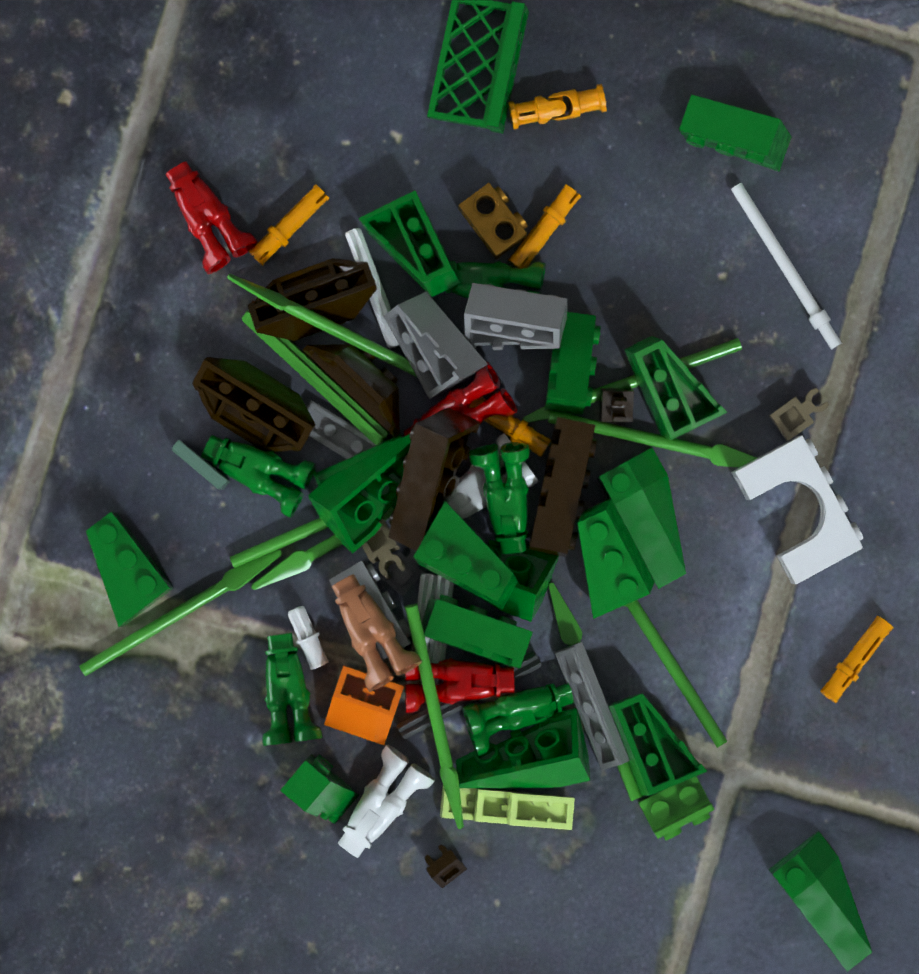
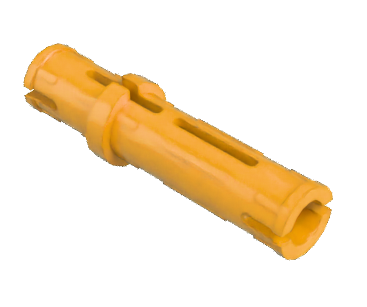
M315 184L275 226L271 225L267 229L268 233L248 251L254 256L253 258L263 266L281 246L286 247L289 244L288 239L329 200V197L326 194L324 195L325 192Z
M565 184L549 207L546 205L543 209L544 214L508 261L517 268H527L558 226H563L566 222L565 217L582 196L572 187Z
M481 396L472 401L468 407H476L486 401V399ZM494 415L483 420L509 436L511 442L528 444L529 449L539 457L543 455L551 442V439L528 426V422L524 419L520 421L513 416L503 417Z
M877 615L842 663L839 662L835 668L837 670L820 692L836 704L852 681L856 682L858 680V674L894 627Z

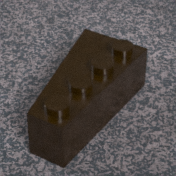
M448 407L415 423L410 432L411 444L409 453L403 461V478L396 490V496L398 497L396 507L389 519V524L391 525L389 538L417 551L444 502L453 494L458 486L460 477L455 475L457 468L463 459L467 460L471 447L466 445L471 432L477 433L481 422Z
M557 417L529 550L562 557L567 556L568 550H575L578 532L573 531L575 519H580L585 501L579 499L582 488L587 489L591 470L586 469L589 457L594 458L597 439H593L594 424Z

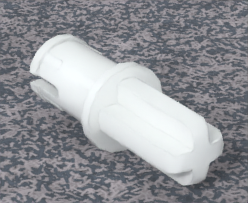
M299 606L290 610L288 617L298 638L296 644H300L310 670L329 663L318 638L320 633L315 632L305 607Z

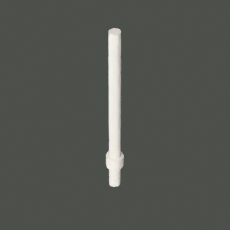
M739 183L734 186L731 191L811 318L808 320L813 328L820 331L831 350L842 344L829 323L831 321L825 309H820L743 184Z

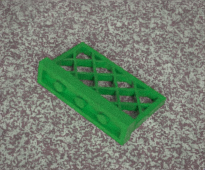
M452 0L427 114L429 119L504 133L509 109L508 102L511 100L529 10L525 3L512 1V4L492 0ZM459 4L473 6L478 14L462 25L457 18ZM478 7H483L486 9L480 12ZM494 10L506 11L504 23L492 30L484 17ZM482 19L490 32L474 43L466 29ZM455 22H457L459 27L454 30ZM502 31L501 38L499 40L496 35ZM463 32L471 45L455 55L450 47L451 41ZM494 37L499 45L498 52L486 61L478 47ZM475 50L483 63L467 73L459 60ZM449 52L453 57L450 60H448ZM495 62L494 71H493V70L491 69L490 65ZM457 63L465 76L449 86L444 79L445 70ZM487 68L492 75L491 84L479 91L471 78ZM469 81L477 94L461 104L453 90ZM442 83L446 87V89H444L443 91H441ZM450 93L458 107L449 113L436 112L439 100ZM487 93H489L488 99H487V102H486V100L484 99L483 96L486 95ZM481 99L486 106L483 120L470 118L465 108ZM462 111L465 117L456 114Z

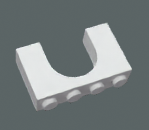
M803 435L787 441L731 472L746 500H752L775 486L789 481L805 485L817 497L820 505V520L814 533L806 540L776 555L791 584L795 585L863 548L860 540L863 539L860 529L855 522L850 524L845 515V512L848 511L846 503L840 494L835 496L830 487L833 480L828 470L824 466L819 467L815 459L818 452L809 438L805 440Z

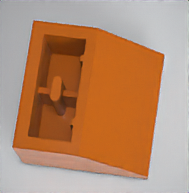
M346 664L343 665L324 725L385 745L405 685L390 681L386 685L369 692L364 682L367 672Z

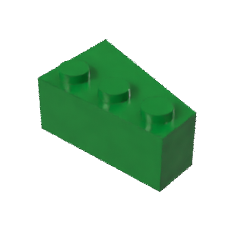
M692 94L679 131L686 139V143L692 146L704 148L705 145L715 149L720 154L736 156L778 172L781 169L792 138L781 119Z
M416 191L358 218L366 232L431 297L460 284L431 219Z
M567 312V320L560 348L552 349L545 410L582 415L585 406H591L593 388L588 387L589 375H595L597 357L592 356L593 344H599L601 326L595 325V315Z
M650 336L624 349L660 435L672 440L728 413L709 394L703 384L691 374L685 364L663 340Z
M612 499L583 511L578 521V529L593 619L649 595L655 581Z
M445 501L413 557L420 566L503 609L518 580L512 571Z
M110 512L86 531L118 627H124L174 588L117 513Z
M441 594L439 599L429 598L421 621L425 637L506 666L521 668L533 634L532 631L517 627V621L504 616H499L498 620L488 617L487 610L470 605L469 610L457 606L459 600Z
M643 693L631 695L608 705L630 761H628V764L641 795H653L707 772L704 766L689 752L684 742L679 740L669 728L668 723Z
M310 754L280 790L303 811L316 817L322 813L320 815L322 819H329L334 824L359 796L355 790L331 771L334 766L320 754L317 757Z

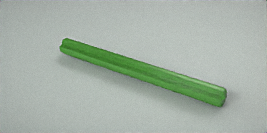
M249 310L245 312L242 321L375 445H379L386 439L389 434L388 431L291 340L257 333Z

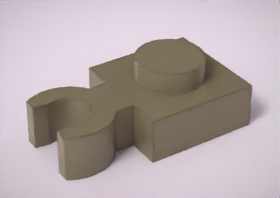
M817 388L810 390L805 395L803 403H800L797 397H794L769 415L787 441L814 423L809 414L820 413L829 406L828 402L821 404V406H815L812 403V397L819 392Z
M382 519L379 521L383 524L381 528L362 547L373 564L380 561V573L386 579H390L391 576L388 573L389 565L396 563L398 568L404 571L405 564L397 555L393 554V552L400 549L397 541L388 537L390 527Z

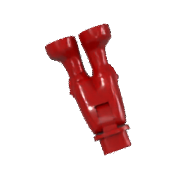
M187 161L180 163L165 174L171 183L169 189L171 192H174L177 204L188 224V231L195 238L199 239L203 246L205 254L202 265L207 274L221 270L231 260L225 248L212 232V225L220 231L233 257L237 258L245 255L258 243L251 233L238 230L231 221L228 207L221 203L211 188L199 177L198 171H193Z
M487 362L488 365L475 373V379L464 389L460 388L450 391L447 397L431 407L419 419H415L413 423L415 425V423L448 407L481 423L484 419L494 415L512 416L517 413V407L511 395L504 388L494 393L480 405L473 408L468 407L472 401L500 387L497 373L490 363ZM413 426L404 430L405 436L410 434Z
M452 658L439 661L438 663H431L434 679L443 680V683L435 685L438 699L442 703L453 705L459 701L484 699L494 695L495 697H500V693H514L515 691L514 667L456 661ZM418 666L405 673V681L421 680ZM405 684L406 713L417 712L420 706L426 702L423 686L421 684Z

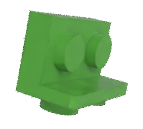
M697 776L650 795L638 802L657 839L664 837L665 840H669L682 833L680 827L690 822L695 826L710 818L709 812L715 810Z

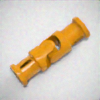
M597 84L596 88L577 92L576 89L553 93L548 96L550 98L548 100L542 96H536L532 101L516 104L513 101L508 102L513 130L518 129L520 125L535 122L541 125L546 124L551 119L560 121L581 116V113L600 110L602 113L607 112L602 84ZM562 96H567L570 101V111L566 115V104L563 102Z

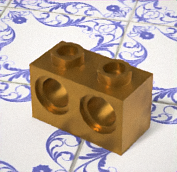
M487 183L460 203L458 210L497 260L526 238L527 232L524 229L528 225L517 211L512 214L506 206L509 200L499 186L493 188L490 183ZM488 199L493 202L495 209L490 214H482L476 207L479 201ZM503 224L509 225L513 229L514 234L510 239L502 240L495 233L497 227Z

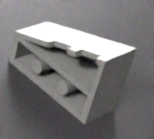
M472 283L464 312L465 338L474 348L476 346L492 345L493 350H503L504 345L519 344L521 349L560 348L567 320V298L531 293L521 289L501 288L491 284Z
M427 292L398 304L383 316L429 399L459 385L478 370L488 365Z
M360 561L329 580L333 586L354 574L360 586L365 585V591L375 600L386 618L394 624L398 643L403 648L411 643L408 638L411 636L410 628L404 618L398 621L392 609L397 606L389 592L385 591L382 593L376 584L381 579L372 563L366 566L364 561ZM376 642L378 653L383 660L386 659L387 655L380 643Z

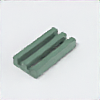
M178 440L173 445L172 451L217 489L224 490L230 483L227 478L184 442Z

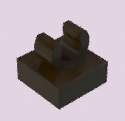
M601 388L600 421L633 422L634 390L632 388Z
M439 845L438 848L442 852V857L434 861L429 855H426L425 861L429 865L426 871L441 888H444L466 871L467 868L452 850Z

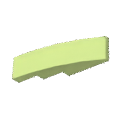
M443 786L440 817L454 819ZM460 788L463 820L572 830L574 797L487 788Z

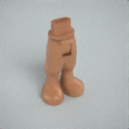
M354 574L332 586L337 596L335 602L339 605L343 621L352 640V647L365 660L367 674L364 682L369 692L386 685L394 678L378 653L376 642L380 643L397 676L413 670L422 663L420 656L416 652L407 651L398 643L394 624L386 618L375 600L365 591V585L360 586Z

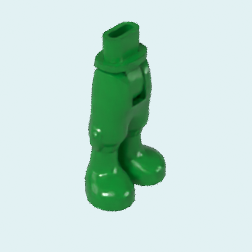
M451 260L460 284L446 290V293L450 294L452 290V293L468 299L472 283L491 284L501 288H506L503 286L506 283H514L531 289L542 290L546 263L534 262L527 268H511V266L500 261L494 263L460 262L456 264L455 261ZM530 290L527 291V292H531V293L540 294V292H536V291H530Z
M214 435L210 436L201 458L212 462V467L219 468L232 479L248 487L252 493L269 495L280 503L281 513L289 518L296 512L304 493L274 481L270 475L282 477L297 487L306 490L313 477L312 471L316 468V463L308 460L301 462L299 465L284 462L273 451L266 452L244 443L231 441L227 437L223 440Z
M510 442L501 446V457L507 473L506 483H503L501 479L498 445L491 444L475 448L469 452V459L473 466L482 468L484 472L483 495L486 498L490 521L496 534L495 540L500 542L501 553L514 554L525 552V539L529 536L526 529L527 494L529 488L525 478L522 476V463L529 458V445Z
M292 633L267 636L268 651H265V655L268 656L265 671L267 694L265 702L268 710L271 712V727L263 734V746L292 743L286 712L287 705H290L293 710L294 742L322 739L321 728L313 724L309 716L310 692L306 687L302 665L297 654L298 647H294Z
M569 683L555 687L554 684H547L542 687L503 695L495 699V701L471 703L463 706L462 710L473 747L479 756L488 752L491 735L501 730H518L542 723L553 717L555 710L557 713H561L562 707L573 704L574 700Z

